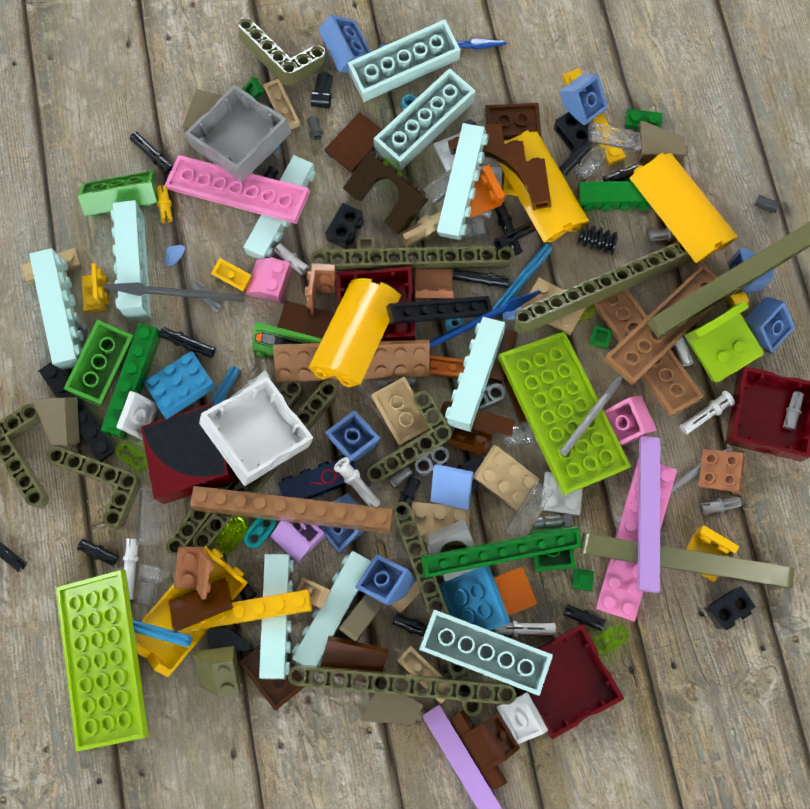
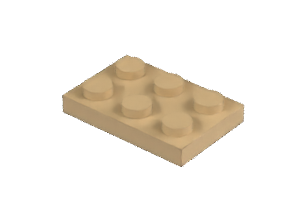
M538 278L530 293L538 290L541 293L523 304L521 308L564 290ZM587 307L550 322L548 325L561 332L565 331L570 336Z
M405 376L370 395L398 446L429 429L414 405V393Z
M493 445L473 475L476 481L516 511H520L540 480L497 445Z
M412 502L411 511L423 543L429 541V533L465 519L469 528L470 508L465 510L442 504ZM411 525L409 528V536L414 534V528ZM450 541L445 544L467 547L460 541Z

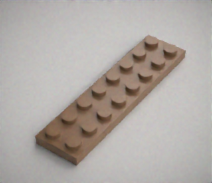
M703 264L609 352L603 360L633 386L713 307L660 339L655 336L647 322L660 312L715 280L718 276Z
M628 289L592 304L607 327L612 330V334L618 343L648 317ZM671 349L642 376L670 417L704 398Z
M429 340L380 341L363 379L402 378L404 376L405 378L429 377ZM320 343L273 345L276 382L338 379L335 376L325 379L318 378L308 368Z

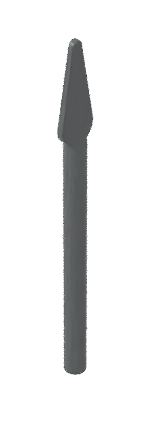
M139 282L104 284L103 286L106 289L137 296L145 293L241 302L245 300L244 294L144 286V284Z

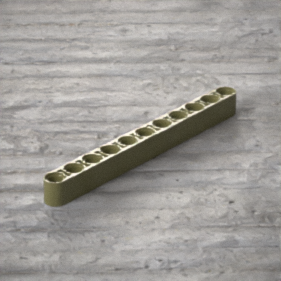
M810 222L660 312L647 322L648 326L655 336L660 339L810 247Z
M678 241L519 309L515 313L513 328L521 334L530 332L690 262L691 256Z
M495 246L316 250L311 254V267L312 263H315L314 260L316 258H322L324 260L322 264L335 265V271H370L398 267H411L412 269L496 268L510 265L515 253L510 246H505L501 250L496 249ZM488 254L491 259L485 260L482 255ZM501 254L508 255L509 259H503ZM432 255L436 260L429 261L427 256ZM451 255L453 256L454 260L449 261L445 258V256ZM464 255H470L472 260H466ZM375 256L378 257L380 261L375 263L371 261V258ZM396 256L399 261L392 262L389 258ZM415 256L417 261L412 262L408 257ZM339 257L343 261L338 264L333 259ZM359 257L362 261L355 263L352 261V258Z
M330 380L322 382L295 414L299 419L304 416L309 417L308 423L304 424L308 431H310L337 398L336 384ZM328 387L334 389L333 393L329 395L324 393V390ZM320 402L322 405L319 409H313V403ZM281 464L259 477L257 484L249 483L244 486L240 481L232 491L258 493ZM213 513L193 538L194 546L203 548L207 546L209 549H212L238 516ZM220 521V529L213 531V523ZM205 536L208 537V543L205 546H200V539Z
M298 381L285 382L279 392L284 397L287 406L292 410L302 396L303 390ZM296 386L298 390L295 393H289V388ZM236 475L237 481L228 483L226 487L219 486L215 489L233 490L240 479ZM192 508L166 544L167 552L177 557V552H173V546L176 543H180L181 547H191L195 534L213 513L205 512L204 518L197 520V513L199 511ZM192 526L193 533L190 536H185L186 528Z
M399 502L393 508L394 519L429 616L431 617L433 612L431 604L434 601L441 603L442 608L440 612L449 615L436 577L425 578L423 574L417 571V565L422 563L421 556L427 555L410 506L405 502ZM400 506L407 509V515L404 517H399L396 514V509ZM411 525L414 528V534L406 536L403 533V527ZM418 544L421 547L420 554L413 555L410 552V546ZM426 582H432L435 585L434 591L430 594L424 591ZM446 660L452 678L473 680L468 668L462 667L461 670L454 671L452 668L453 663ZM459 687L458 692L461 695H467L470 692V687L465 691ZM460 701L468 715L475 716L482 710L481 702H477L476 709L468 710V701Z
M583 533L580 554L638 563L637 541ZM660 545V567L793 588V567Z
M296 665L288 673L290 683L296 686L504 705L511 704L516 699V691L513 686L501 682L312 665ZM299 669L303 672L304 677L302 680L294 678L295 670ZM320 671L324 674L323 682H317L314 679L315 672ZM335 674H343L345 676V683H336ZM358 675L364 676L366 684L363 686L357 685L355 677ZM384 677L387 681L386 687H378L375 682L376 679ZM405 679L408 687L404 690L397 688V680ZM420 681H426L429 685V688L424 692L419 691L417 688V683ZM440 683H447L450 688L447 693H440L437 688ZM465 684L470 687L469 694L461 695L458 692L461 685ZM484 686L491 689L488 697H482L479 694L480 689ZM505 688L512 691L511 697L508 699H503L500 695L501 691Z

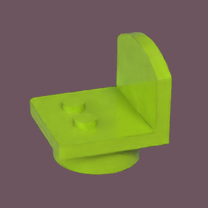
M745 301L732 305L726 309L727 312L684 335L707 374L715 383L720 382L761 357L764 353L740 314L749 308Z

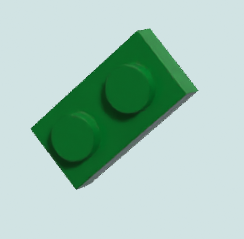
M627 109L624 128L637 130L640 121H645L662 128L663 113Z

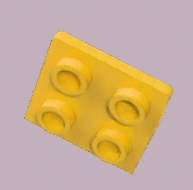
M91 263L92 275L82 276L83 311L85 313L108 311L110 297L107 289L103 287L104 284H109L108 276L103 273V270L96 263Z
M703 525L696 529L685 550L729 557V555L737 552L739 546ZM700 574L712 582H715L718 577Z

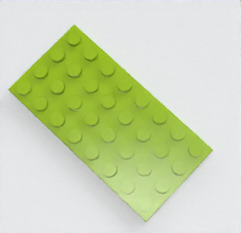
M565 331L500 353L497 356L563 496L631 468L603 408L568 454L562 456L559 453L567 440L598 402V398Z
M119 570L56 587L76 752L149 737L126 570Z

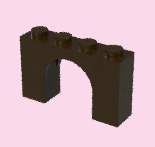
M368 152L343 189L356 200L362 201L378 181L390 179L394 182L398 190V201L384 223L397 234H400V232L409 227L429 199L425 196L426 192L418 186L415 188L411 185L412 181L405 175L401 177L397 174L399 171L391 164L386 165L383 162L385 159L378 153L374 155Z

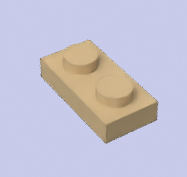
M302 577L295 592L309 590L311 604L320 609L323 608L331 592L329 589Z

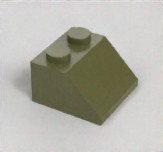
M234 646L193 651L200 687L217 697L240 695L241 676Z

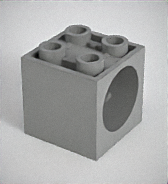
M465 519L429 533V541L426 542L429 554L440 553L443 546L450 541H460L467 547L476 546ZM474 569L444 574L443 576L445 581H448Z

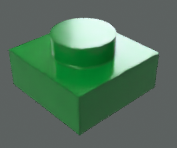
M253 77L242 88L243 91L253 96L256 101L264 93L258 79Z
M594 325L588 344L607 350L612 330Z
M574 568L571 589L591 592L593 589L594 571Z

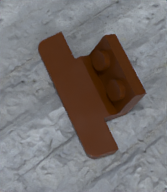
M446 401L442 404L440 412L443 417H445L448 406L451 407L453 402ZM478 409L471 432L455 428L448 445L486 456L494 432L512 437L514 421L511 418Z
M463 709L451 719V725L491 789H496L505 785L507 780L498 764L504 762L517 752L520 746L499 712L494 713L484 722L474 727Z

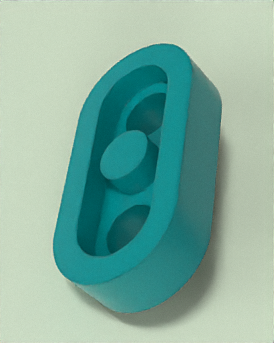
M257 518L244 534V543L252 549L261 547L276 529L277 520H269L271 522L270 526L265 527L264 522L269 519ZM256 535L258 540L252 542L251 538Z

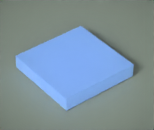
M435 464L433 467L430 502L468 510L470 508L473 472Z

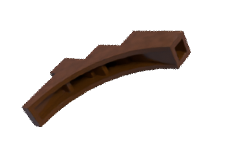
M491 123L485 126L489 138L487 145L483 147L482 152H484V156L502 163L516 174L530 196L533 210L552 207L545 158H532L530 161H526L523 141L513 140L505 144L502 124ZM459 137L448 140L451 155L456 154Z

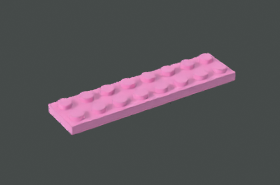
M178 155L165 183V187L170 191L297 224L310 194L309 188L255 174H250L241 182L216 164Z
M639 458L615 537L637 542ZM661 464L660 530L677 473V469ZM609 559L595 609L635 622L643 591H638V563Z

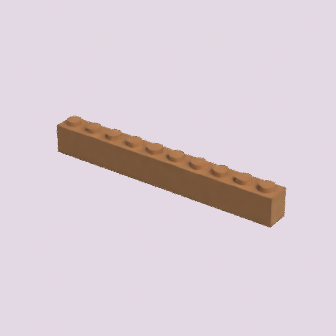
M198 486L193 487L190 506L194 510L201 512L392 534L395 516L393 509Z

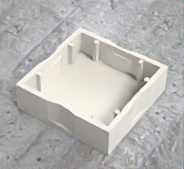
M268 376L244 389L239 395L224 400L201 413L199 422L244 486L305 450L313 440V436L298 416L290 410L284 397Z

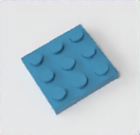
M193 351L183 355L180 359L143 381L166 420L216 388Z
M489 566L479 567L438 584L450 616L489 631L511 623Z

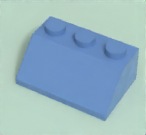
M330 15L318 29L339 72L349 73L348 62L371 52L355 20Z

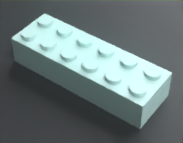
M444 19L348 62V70L363 102H366L460 60V48Z
M449 68L374 137V149L401 171L474 103L476 91Z
M135 200L113 203L111 219L114 221V227H112V236L115 239L113 254L116 256V262H114L113 266L117 274V280H115L114 284L139 282L144 284V286H149L145 216ZM118 291V298L115 299L116 307L128 321L151 319L150 294L144 293L141 296Z
M52 248L30 253L29 256L52 364L62 370L73 369L82 352L81 341L84 339L81 330L77 327L80 320L77 312L74 310V305H76L74 295L70 292L72 283L66 273V270H68L67 261Z
M433 610L419 648L421 651L538 696L542 690L553 657L550 653L437 610Z

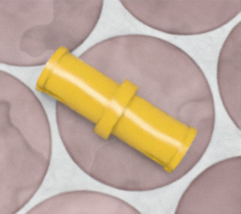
M160 185L156 187L160 220L162 223H166L165 216H167V221L170 223L173 220L170 208L172 202L169 200L167 187L163 185L162 192Z

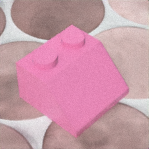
M275 258L256 260L251 274L253 277L247 286L245 294L281 304L292 272L290 262Z
M642 395L629 397L604 410L621 446L638 440L640 436H647L657 431Z

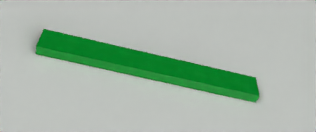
M574 526L421 556L423 576L429 578L582 547L579 527Z

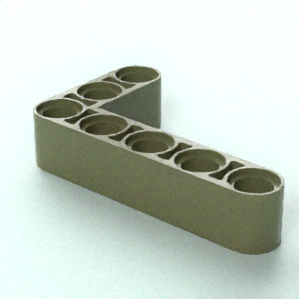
M242 18L238 21L240 41L284 85H295L324 68L325 49L323 47L313 46L290 58L251 19Z
M416 392L413 396V402L429 430L368 466L366 474L371 482L377 483L451 438V429L428 392ZM420 394L427 396V402L424 405H420L417 402ZM430 411L437 413V419L433 422L427 419V414ZM445 428L447 435L444 438H439L437 436L438 429ZM423 438L430 439V446L428 448L421 447L420 442ZM406 448L414 450L411 458L404 457L403 452ZM389 458L397 460V465L394 468L387 466ZM371 469H380V476L377 478L371 477Z
M25 404L0 420V460L25 502L36 508H44L49 502L48 494L14 439L41 422L33 404ZM35 410L34 416L29 418V414ZM18 421L17 427L12 428L13 424ZM11 447L10 453L5 455L6 449ZM20 463V468L15 471L16 464ZM30 478L29 485L25 487L24 482ZM39 494V501L34 503V497Z
M60 447L50 448L46 455L50 463L115 487L103 515V522L114 529L123 527L141 486L139 477L131 472ZM58 453H61L62 456L60 460L55 461L56 455ZM79 459V465L73 468V462ZM97 465V471L91 474V468ZM111 472H115V473H116L115 478L112 479V480H109V479H108L109 474H110ZM133 478V484L127 487V480ZM122 496H125V503L123 505H119V499ZM117 514L118 520L116 523L112 524L111 518L113 515Z

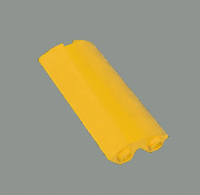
M527 130L521 135L505 141V144L513 140L523 141L526 161H530L532 158H545L552 207L533 210L530 196L516 174L498 162L543 242H554L566 232H576L589 222L538 132H529Z
M660 153L654 160L644 166H638L633 171L634 174L630 177V180L695 263L704 262L717 250L725 249L738 238L672 153Z
M358 278L351 280L308 368L314 372L315 376L321 379L335 376L346 387L360 385L390 321L386 306L389 303H398L401 294L382 282L380 285L372 283V279Z
M205 546L203 549L208 554L210 560L213 561V571L209 573L210 583L226 577L233 601L248 583L243 577L245 573L236 566L233 568L222 559L223 554L216 548L211 550ZM173 583L141 622L174 631L171 622L169 600L196 589L175 588ZM191 626L177 631L192 637L189 647L135 633L137 654L146 658L155 671L169 677L209 628L192 631Z

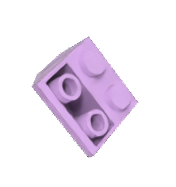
M281 521L270 537L299 564L326 535L317 525Z

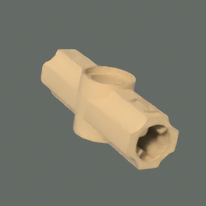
M442 211L433 216H424L414 226L400 232L405 246L410 247L423 239L429 240L438 234L437 228Z

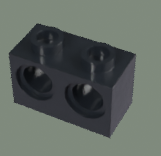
M569 112L555 121L553 129L572 153L583 141L588 145H592L594 139L592 129L582 125Z
M342 203L325 233L327 241L344 249H347L349 244L352 245L357 229L360 230L364 223L362 211ZM349 217L355 218L353 221L346 220ZM340 232L346 233L343 237L338 236Z
M739 586L703 609L717 629L724 628L728 630L736 625L734 621L738 618L745 619L752 614L751 610L756 606L743 587ZM736 599H739L742 602L741 609H738L736 607ZM721 609L724 610L726 613V618L724 620L720 619L719 617V611Z

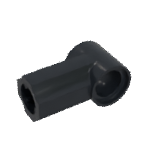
M328 72L318 73L315 90L312 91L311 107L330 108L333 75H330Z

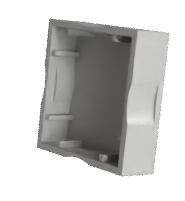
M233 85L209 112L203 115L185 132L186 138L193 149L241 182L291 134L285 117L268 106L260 104L253 96L236 85Z

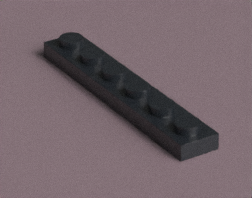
M489 296L389 303L386 306L390 324L480 317L493 310Z
M52 362L38 370L56 398L77 397L64 390L68 377L62 369L53 365ZM77 397L79 432L97 459L102 462L117 452L107 435L101 431V426L84 401Z

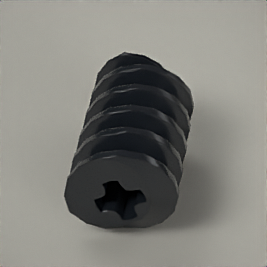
M586 223L581 229L577 245L580 241H582L583 247L590 243V249L597 245V251L604 247V253L611 249V255H613L618 241L617 232H614L611 236L610 230H606L603 234V228H599L596 232L594 225L589 230Z

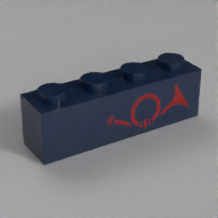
M341 455L336 458L337 461L332 463L326 461L319 464V468L313 470L308 468L301 471L298 476L293 477L290 475L282 478V482L278 483L282 496L312 499L348 485L344 482L343 476L334 470L335 464L346 457ZM354 461L350 462L351 466L357 469Z

